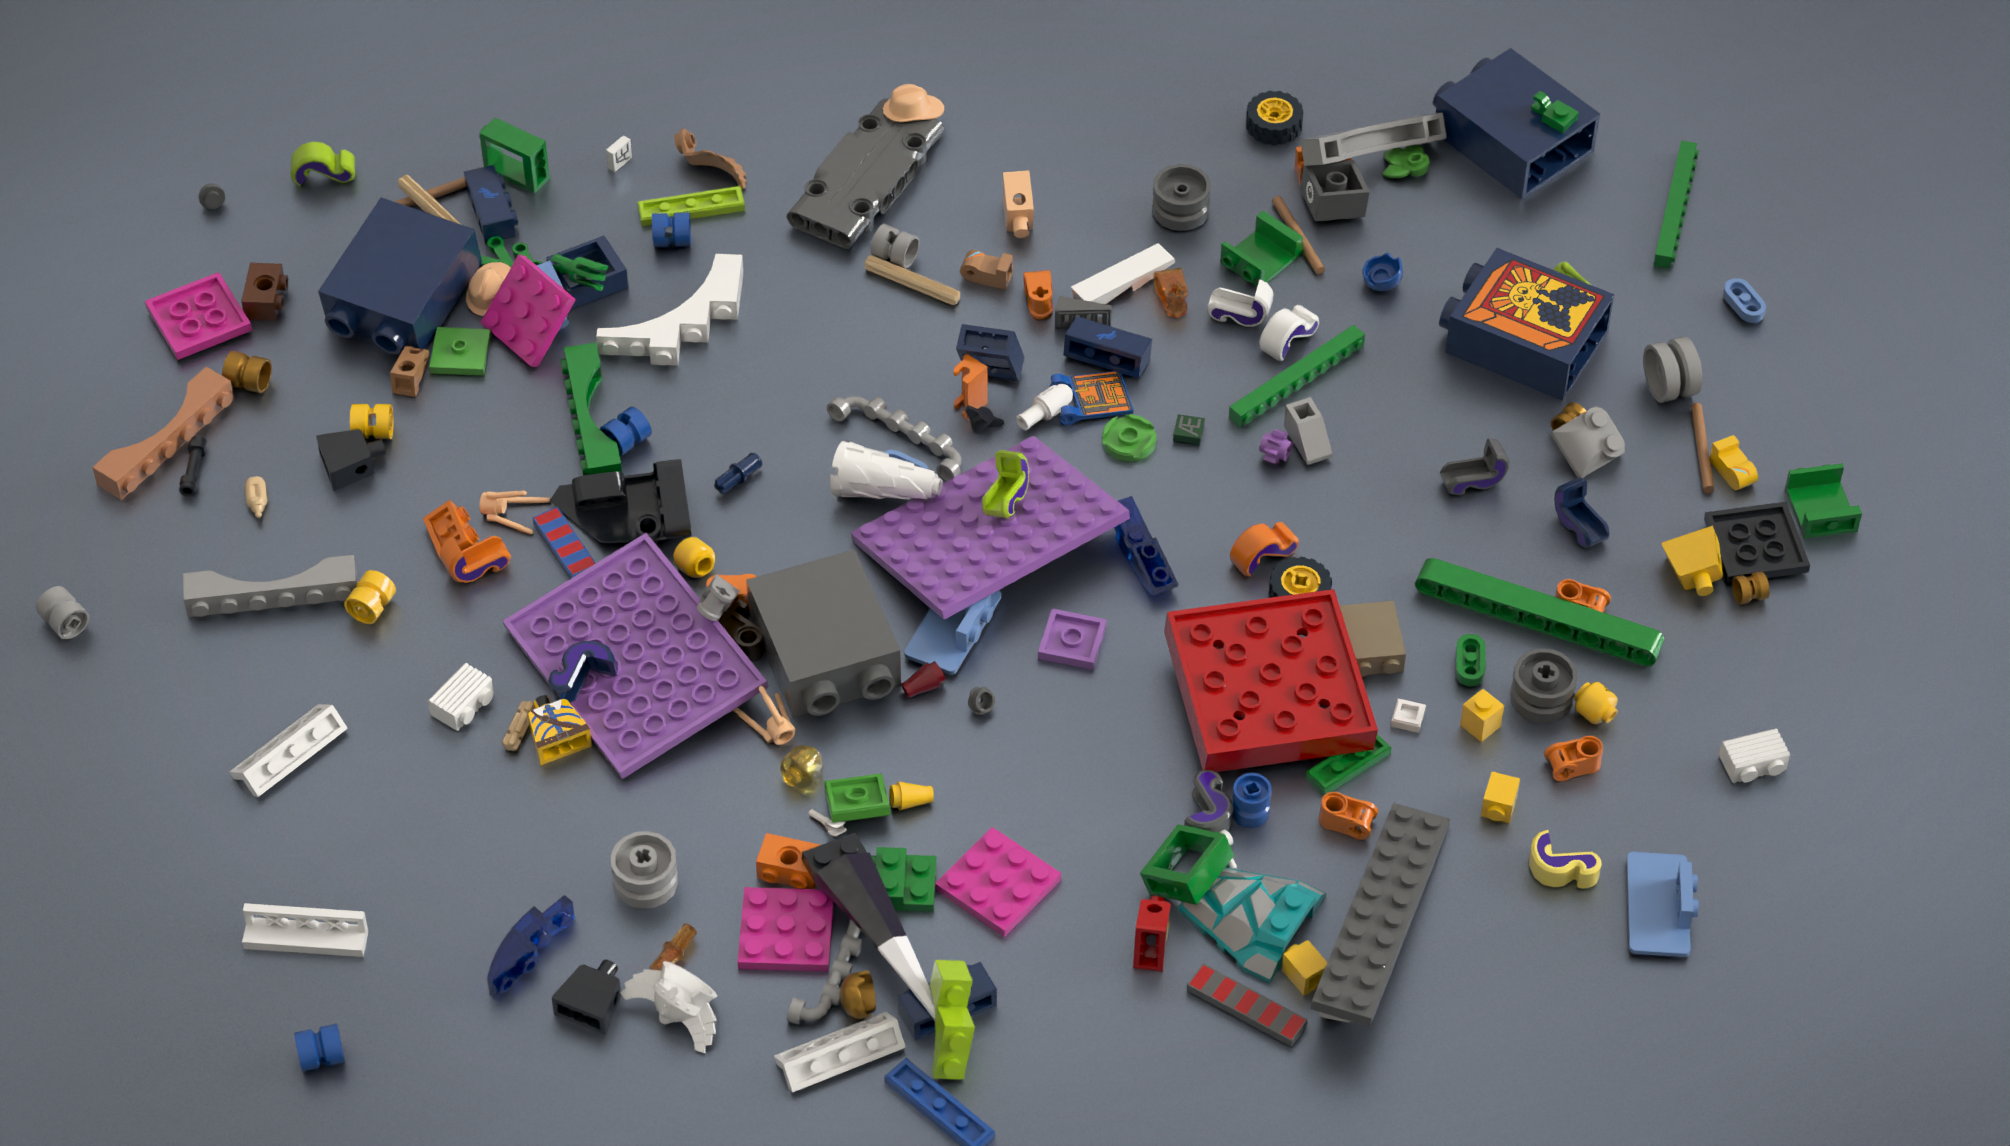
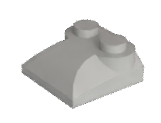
M1598 406L1590 408L1550 433L1577 478L1587 476L1625 453V443L1608 413Z

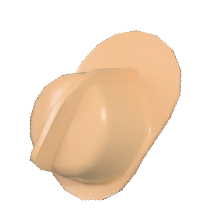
M904 84L892 91L890 99L883 106V112L888 119L896 122L929 120L941 116L944 112V105L939 99L927 95L923 88L913 84Z
M499 262L485 264L472 276L468 286L466 302L468 308L474 314L479 316L485 315L510 270L508 265Z

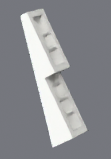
M1157 243L1072 286L1073 298L1107 304L1128 288L1134 292L1173 265L1175 259Z

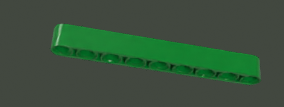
M1435 558L1425 560L1415 581L1416 589L1424 595L1643 666L1655 664L1665 641L1663 634L1656 629Z

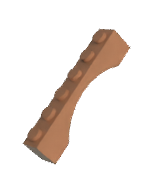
M205 367L188 382L183 405L167 426L142 442L125 448L111 450L92 467L97 486L120 500L130 492H133L145 478L152 475L164 461L171 458L183 444L190 441L191 437L202 427L209 424L221 410L231 404L234 400L231 381L212 369Z

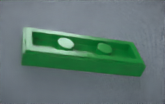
M1377 734L1374 750L1330 756L1306 771L1305 778L1324 796L1390 755L1391 747Z

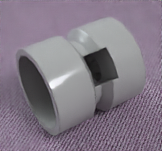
M882 224L873 237L871 254L885 261L890 259L891 263L908 268L916 258L920 244L919 237L904 231L900 233L899 229Z
M63 586L52 587L45 591L36 604L37 613L62 639L76 637L89 623V613L80 603L76 602V599Z

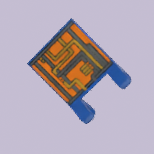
M1112 371L1076 376L1053 374L1051 376L1052 383L1049 387L1058 384L1069 386L1073 392L1076 407L1066 405L1061 408L1062 415L1060 416V421L1062 425H1071L1084 419L1127 415L1134 412L1122 374Z

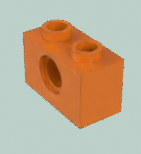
M766 833L756 859L757 879H762L768 883L789 885L796 889H815L817 884L801 860V855L803 851L820 846V844Z

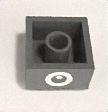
M1354 160L1304 166L1300 190L1315 221L1365 217L1370 192Z

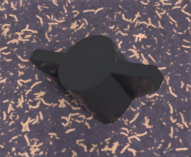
M968 405L965 408L975 432H981L986 427H1001L1004 424V420L995 417L987 407L982 406L977 409Z

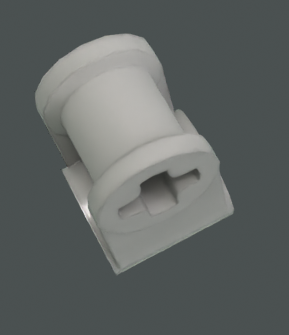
M715 575L703 592V597L699 601L697 609L707 619L718 621L740 590L718 575Z

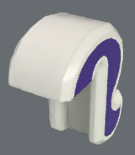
M1259 280L1255 297L1221 287L1217 288L1211 294L1207 307L1208 314L1220 322H1226L1227 317H1231L1235 322L1243 326H1258L1264 323L1269 316L1273 302V290L1262 280Z
M1301 305L1294 306L1292 311L1285 308L1277 311L1270 318L1262 332L1259 341L1260 349L1279 362L1283 361L1290 348L1292 338L1312 336L1319 326V317Z

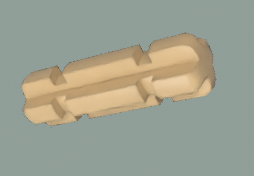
M522 701L502 740L505 750L516 751L529 726L528 713L536 709L533 702Z

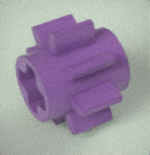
M1274 429L1272 434L1268 432L1264 434L1259 447V451L1265 453L1263 460L1279 464L1280 459L1283 461L1288 459L1293 447V442L1287 440L1288 433Z

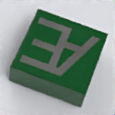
M1178 414L1173 441L1200 445L1205 418Z

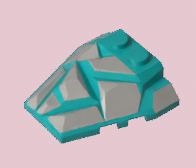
M1224 868L1197 905L1181 902L1178 906V912L1203 935L1208 933L1216 940L1217 947L1223 953L1228 951L1237 960L1236 965L1241 970L1270 984L1283 964V954L1285 953L1286 946L1305 917H1314L1326 898V892L1300 880Z

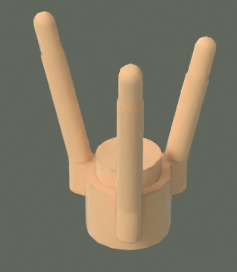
M487 491L481 495L479 508L481 514L487 515V521L498 522L532 535V529L498 515L505 513L507 503H550V498L519 497L526 496V491Z
M763 686L759 687V691L772 714V717L766 722V730L738 707L732 710L760 733L767 743L774 741L776 745H783L789 742L795 735V728L790 722L780 694L778 692L774 694L780 711L779 714Z

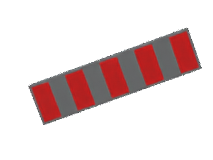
M1204 963L1187 984V991L1291 1047L1307 1026L1308 1019Z

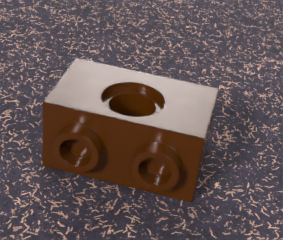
M250 262L241 300L243 311L249 320L277 321L279 310L284 308L283 291L288 290V275H284L282 264Z

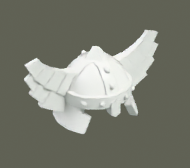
M665 961L663 962L662 970L643 969L644 972L634 974L631 980L625 982L626 989L620 992L625 1000L646 998L655 1002L660 1022L663 1024L682 1022L692 1035L696 1051L705 1053L706 1046L712 1045L713 1034H716L714 1022L717 1020L709 1002L716 998L717 994L701 979L682 967Z

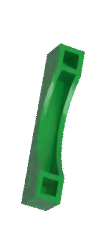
M595 342L564 347L565 358L560 359L562 374H568V378L564 379L566 394H572V398L568 399L570 414H576V419H572L574 435H580L581 438L576 439L578 455H584L585 458L580 460L582 475L622 472L617 442L607 437L596 426L588 411L592 395L602 381L597 344Z

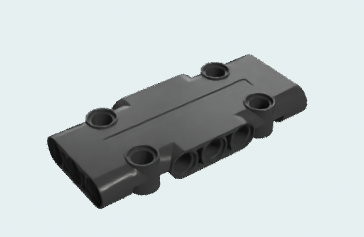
M882 99L870 114H866L859 119L857 130L854 133L848 132L818 167L814 178L805 184V193L787 213V221L791 226L802 232L844 249L851 248L863 232L870 231L873 228L874 216L877 212L881 214L887 212L915 177L918 167L926 162L927 150L944 133L942 123L936 118L909 122L892 121L883 112V106L889 99Z

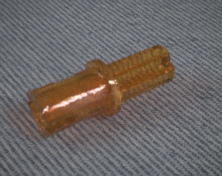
M688 923L683 924L671 942L663 944L664 949L650 965V970H662V965L665 961L676 964L678 960H682L685 956L683 951L695 937L697 930Z

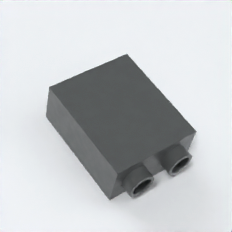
M855 549L746 580L750 620L761 629L764 653L792 717L806 713L816 716L824 715L833 711L840 703L861 697L871 700L879 699L888 695L893 688L901 686L899 646Z

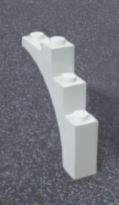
M715 254L712 269L703 285L678 308L661 317L619 328H598L596 335L598 354L650 356L651 365L678 366L681 342L708 343L711 319L738 320L743 280L742 255Z

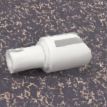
M1058 384L1041 392L1034 397L1033 406L1016 416L1018 425L1026 431L1041 419L1051 420L1061 413L1063 406L1068 405L1072 401L1073 392L1071 388L1064 384Z

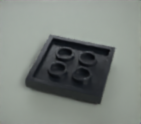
M1787 502L1705 512L1704 521L1706 527L1713 526L1719 540L1722 571L1726 583H1732L1734 577L1741 575L1750 577L1752 573L1760 571L1767 578L1809 573L1810 563Z

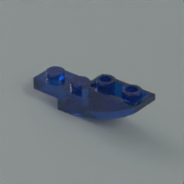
M1130 496L1118 500L1119 503L1129 510L1130 519L1114 527L1116 531L1115 539L1135 575L1152 596L1178 587L1177 579L1156 537L1152 538L1133 497Z
M562 896L543 913L533 906L505 936L494 955L487 976L489 994L493 999L500 993L508 991L522 975L530 973L539 962L537 949L545 947L553 936L571 925L575 919L573 901L567 896Z

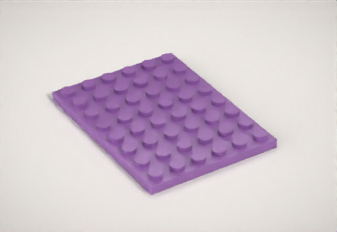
M1032 436L1006 450L1022 453L1026 457L1029 467L1027 492L1019 503L1014 504L1015 513L1010 518L987 516L982 510V498L999 475V472L996 470L994 456L943 483L940 494L935 495L934 498L912 499L852 531L851 537L857 546L945 620L1129 520V510L1039 439Z
M647 533L502 621L506 630L548 684L549 676L553 670L558 672L564 670L562 657L572 644L583 640L597 641L610 648L618 667L617 676L598 673L590 669L576 700L570 704L589 726L591 740L622 779L759 694L760 686H763L765 689L769 687L767 680L719 621L709 620L698 611L697 605L701 599Z

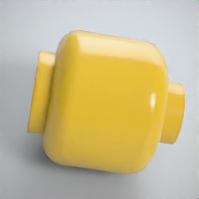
M689 537L678 544L673 559L676 567L691 578H701L713 569L715 553L710 546L699 538Z
M1587 682L1575 694V710L1593 725L1600 724L1603 721L1609 723L1618 712L1615 708L1618 700L1617 696L1600 682L1592 684Z

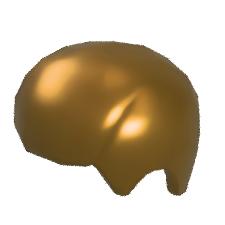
M868 970L848 975L843 980L840 988V1001L848 1015L856 1019L871 1017V1014L867 1013L876 1009L874 983Z

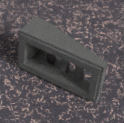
M1060 296L1055 309V327L1070 328L1077 316L1111 326L1112 306Z

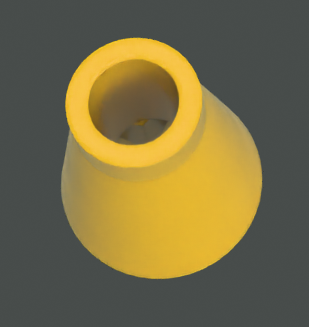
M898 781L889 787L891 808H898L899 811L933 803L934 800L932 786Z

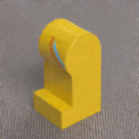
M1734 435L1712 443L1710 463L1733 490H1739L1757 483L1758 473L1754 464L1747 460V457L1740 450V442Z

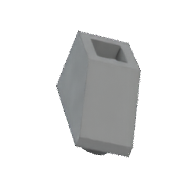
M1311 397L1287 404L1285 407L1284 428L1306 464L1309 465L1331 458L1333 453L1324 420Z

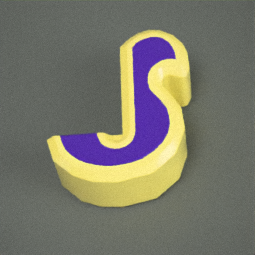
M1548 830L1539 832L1533 838L1529 855V867L1534 878L1540 883L1550 887H1561L1572 880H1577V887L1584 889L1593 887L1598 882L1602 864L1600 857L1594 852L1552 854Z

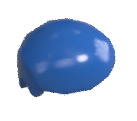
M1385 253L1382 256H1374L1367 260L1362 269L1365 284L1378 292H1388L1397 287L1403 277V266L1400 257L1394 258L1389 253Z

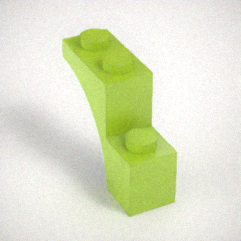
M935 960L929 985L935 1010V1050L931 1072L934 1079L964 1080L975 1030L967 1008L972 978L965 961Z

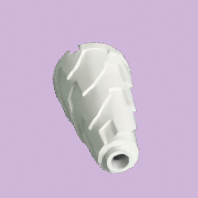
M842 441L833 459L832 467L836 468L835 475H830V489L834 496L883 499L885 497L907 500L912 498L928 499L939 495L942 489V479L938 478V474L934 473L935 471L914 466V463L890 457L888 453L869 449L854 442Z

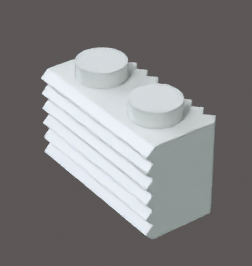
M464 663L428 700L430 715L459 731L460 727L472 721L475 712H478L482 705L486 706L492 700L494 694L492 679L485 673Z
M1775 728L1722 741L1719 757L1732 783L1735 784L1737 781L1750 782L1759 776H1775L1784 772L1787 769L1790 753L1780 733H1778V729Z

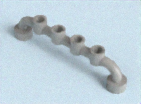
M850 396L844 399L836 397L827 405L828 414L836 421H843L850 414V408L857 407L864 410L868 418L873 420L878 418L884 421L890 430L894 432L900 430L907 434L913 443L919 444L921 442L929 446L936 456H947L948 458L944 459L936 468L938 476L943 481L947 482L961 474V456L952 447L953 442L947 434L942 433L937 438L931 436L930 427L925 422L919 421L913 426L908 423V415L903 410L897 409L893 414L886 411L887 405L880 397H875L871 402L858 396Z
M850 920L847 933L843 937L838 956L833 962L830 976L824 985L819 1004L814 1008H806V1001L794 997L791 1001L786 1021L799 1024L801 1019H820L826 1015L831 1004L839 1005L840 987L838 986L841 980H844L851 974L853 964L848 963L850 956L858 957L863 941L858 939L861 930L852 920Z

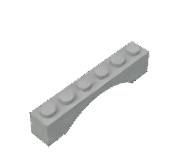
M1433 113L1321 135L1300 141L1304 166L1324 165L1367 153L1446 139L1443 113Z
M354 555L328 557L300 574L267 582L235 580L222 576L212 570L183 573L184 603L188 617H203L206 615L231 614L242 611L345 601L352 590L356 588L358 574Z

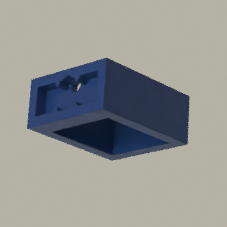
M605 236L556 253L572 260L577 257H583L608 266L605 281L591 280L603 284L602 291L580 284L570 288L562 276L565 274L555 271L564 290L576 299L571 309L629 288L627 269ZM555 254L546 257V261H551Z
M966 324L961 325L956 346L961 361L967 353L987 366V377L1019 382L1025 356L1015 331ZM997 369V372L991 373V370Z

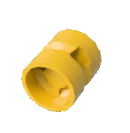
M368 404L351 405L350 430H361L364 439H369L371 435L375 439H392L394 426L392 404H375L373 408H370ZM372 417H376V426H372Z
M368 570L345 600L344 607L357 621L373 624L384 610L383 607L389 603L396 593V587L384 574Z

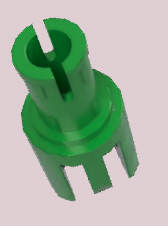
M555 254L552 257L551 261L557 263V265L552 264L555 271L569 275L571 282L598 291L603 290V284L588 279L605 281L606 274L596 270L606 271L608 269L607 265L583 257H577L574 260L559 254Z

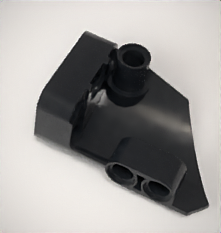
M681 459L653 463V472L624 476L622 472H608L579 476L572 479V484L559 485L550 499V502L556 507L558 506L563 514L601 543H630L645 534L641 531V528L645 525H651L655 528L654 532L648 534L654 543L660 540L692 536Z

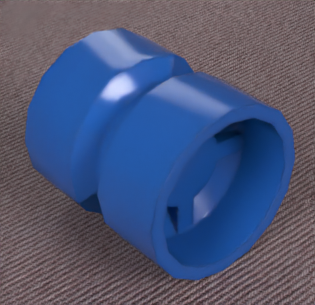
M690 212L674 213L672 217L667 213H653V247H669L670 243H674L676 247L691 246ZM672 227V233L666 232V228Z
M633 406L621 412L617 419H611L600 427V430L607 437L617 442L620 456L633 449L634 444H640L652 434L647 418L639 409Z
M1247 773L1238 777L1234 782L1232 797L1233 819L1237 824L1246 828H1256L1265 824L1268 820L1272 788L1266 777L1256 773Z
M337 1023L322 1026L317 1033L311 1029L294 1033L302 1072L319 1069L323 1062L327 1066L345 1063Z

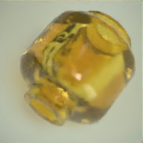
M805 745L794 747L780 764V772L784 781L788 785L799 789L809 787L823 770V761L820 753L815 748Z

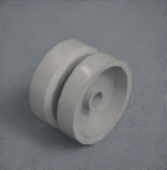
M1688 337L1670 339L1667 344L1665 342H1657L1645 347L1643 354L1645 378L1650 392L1658 402L1664 403L1675 400L1678 395L1689 397L1700 393L1703 384L1701 362L1694 344Z
M650 831L634 832L623 837L614 846L610 855L613 886L615 893L621 901L631 907L648 909L666 903L675 894L678 887L676 852L667 838Z

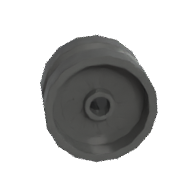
M1187 164L1171 165L1160 170L1155 176L1153 184L1152 213L1155 220L1166 228L1178 231L1195 229L1204 224L1209 217L1211 182L1208 175L1200 168Z
M1535 649L1521 656L1514 667L1510 691L1511 703L1516 712L1525 719L1536 723H1551L1565 717L1573 706L1578 680L1577 669L1572 660L1563 653L1552 649Z

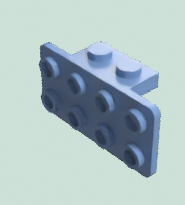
M998 590L945 620L930 608L905 648V657L923 665L926 662L930 664L935 661L942 672L954 675L973 644L978 641L985 624L991 620L993 611L1001 600V592Z
M1647 852L1628 853L1629 951L1631 953L1687 957L1690 954V926L1692 917L1698 916L1699 908L1698 899H1693V892H1697L1698 877L1697 874H1692V862H1687L1686 856Z

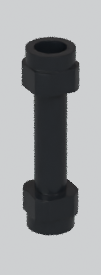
M196 435L191 437L188 444L189 461L186 474L181 476L179 483V492L187 497L194 496L199 485L196 476L200 459L205 456L207 449V440L202 436Z

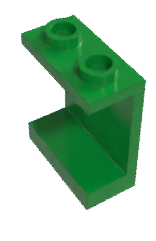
M1262 211L1256 216L1255 231L1235 247L1226 241L1221 244L1220 262L1226 268L1242 276L1247 282H1251L1258 287L1259 280L1268 283L1302 255L1303 236L1267 212Z
M1843 463L1789 470L1785 490L1804 539L1858 532L1862 512L1859 505L1850 506L1841 484L1844 470Z

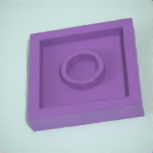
M1051 609L1038 650V659L1094 670L1106 631L1107 619Z

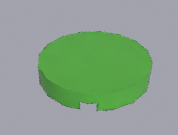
M1133 414L1125 415V417L1119 419L1118 416L1112 418L1105 424L1102 431V444L1105 451L1113 458L1125 462L1139 461L1148 457L1154 451L1157 442L1156 432L1152 423L1141 416Z

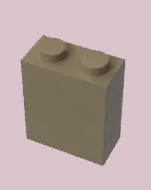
M1394 601L1340 605L1361 676L1404 672L1406 652Z

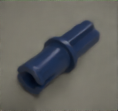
M751 452L737 464H731L728 471L715 479L714 488L719 493L724 494L736 484L744 483L747 480V476L762 467L761 458L758 454Z

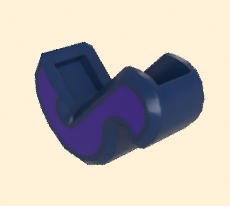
M1579 477L1557 487L1554 503L1561 523L1568 530L1576 532L1579 545L1584 548H1590L1606 541L1609 538L1610 532L1605 520L1584 499L1587 495V481Z
M583 640L572 644L564 652L562 657L564 670L562 672L553 670L548 682L556 701L566 699L571 703L576 700L590 669L615 677L617 676L618 667L614 655L608 646L597 641Z

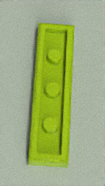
M741 186L637 201L642 226L652 225L653 213H667L672 217L674 213L690 212V219L745 211Z

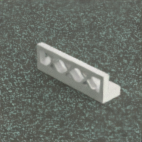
M318 704L233 768L229 773L233 779L243 780L253 796L259 797L348 728L333 705Z
M244 903L243 914L246 922L242 940L244 949L353 957L364 956L369 933L365 912ZM253 915H261L266 918H254ZM285 917L294 918L296 920H288ZM314 919L324 920L325 922H318ZM344 921L357 922L358 925L348 924V923H346V922H344Z
M883 1012L774 1055L776 1065L784 1072L789 1090L795 1092L906 1047L897 1019L889 1013Z

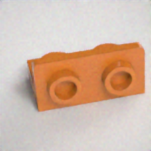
M450 500L423 517L439 558L442 545L451 536L455 539L460 550L476 544L479 540L478 534L468 523L471 518L463 506L457 507Z

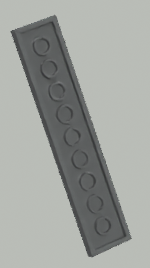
M1393 803L1312 999L1311 1010L1368 1027L1371 1026L1449 828V818Z

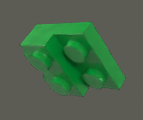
M877 847L876 855L871 856L895 911L934 912L936 856L907 855L906 848Z

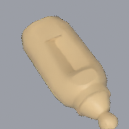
M250 477L246 479L244 485L246 504L255 513L256 518H261V513L264 511L268 500L266 483L262 477Z

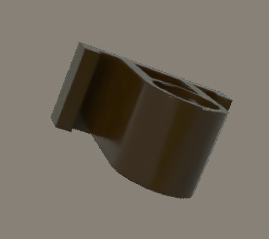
M739 599L723 612L718 621L750 661L756 662L761 659L764 653L763 634L757 625L749 621L748 605Z

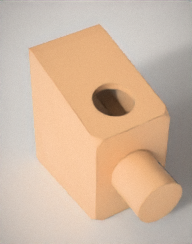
M1029 171L1003 172L1002 204L1006 230L1009 232L1014 231V236L1017 238L1027 237L1030 234L1029 230L1033 229L1034 209ZM1021 194V197L1013 198L1015 195Z

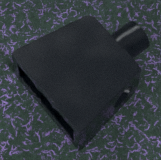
M359 429L316 436L319 454L333 491L371 476L374 473L372 459L386 455L382 439L366 443L362 431Z
M603 960L598 969L585 964L580 965L552 996L554 1015L606 1035L621 998L620 980L615 977L618 966L610 960Z

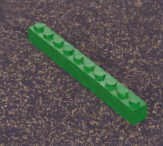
M1681 140L1653 266L1670 269L1671 262H1675L1676 253L1674 251H1677L1679 241H1676V239H1680L1681 230L1679 227L1682 228L1684 218H1681V216H1685L1686 207L1684 205L1688 204L1689 195H1686V193L1690 194L1692 184H1689V182L1693 181L1694 173L1691 171H1695L1696 161L1694 159L1697 160L1699 150H1696L1697 143Z
M1355 325L1350 326L1229 406V418L1239 427L1250 423L1252 419L1262 415L1267 409L1274 407L1279 401L1286 399L1294 391H1298L1302 386L1312 382L1320 374H1324L1332 366H1336L1344 358H1348L1356 350H1360L1364 346L1365 333Z

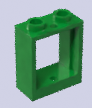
M494 118L481 129L479 137L484 167L494 165L498 175L502 174L505 180L534 194L548 181L550 173L545 140L498 118ZM502 148L522 157L523 162L502 153Z
M1177 824L1142 869L1140 875L1150 895L1197 905L1234 857V854L1225 834ZM1188 849L1204 852L1188 874L1172 871Z

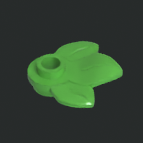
M1409 145L1404 149L1399 147L1392 148L1383 153L1384 159L1390 163L1389 167L1383 172L1385 177L1402 178L1408 174L1421 176L1429 170L1430 159L1424 154V149L1420 145Z

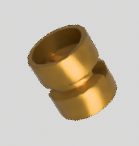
M238 351L228 353L222 369V376L231 381L232 387L242 388L244 386L246 390L263 393L266 390L272 374V364L269 359L258 356L250 358L245 353Z

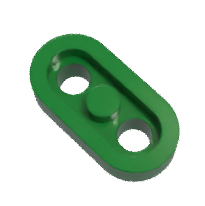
M1466 634L1457 641L1456 678L1463 685L1476 686L1484 680L1486 645L1481 637L1475 634Z

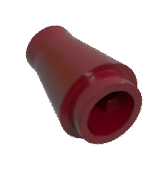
M935 661L930 664L926 662L912 676L901 683V687L910 699L915 695L940 688L941 683L945 682L946 679Z

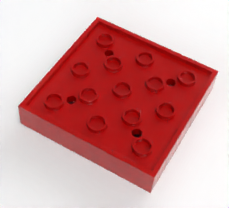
M1334 589L1167 612L1164 634L1202 770L1221 772L1374 750L1378 728ZM1235 717H1240L1243 720H1237Z

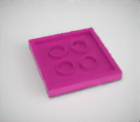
M518 255L481 323L487 329H490L495 336L531 367H538L576 299L526 256Z
M219 272L145 301L147 311L177 360L252 331L249 319Z
M991 827L935 883V890L1005 937L1061 881V872Z
M744 887L737 961L738 969L829 972L834 901L820 889Z

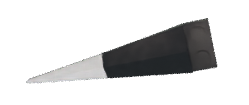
M853 833L803 851L801 860L814 882L872 942L935 1020L934 1002L930 987L870 852H866L857 834Z

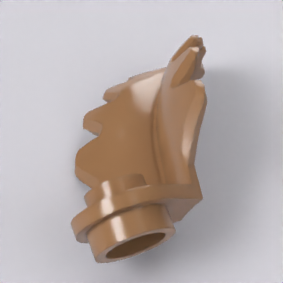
M685 128L680 129L679 133L674 135L678 151L684 155L690 165H708L723 169L733 176L737 184L741 186V190L745 189L747 180L744 177L746 173L741 170L743 169L741 165L734 163L736 162L735 159L715 154L708 150L695 152V137L692 132H688Z

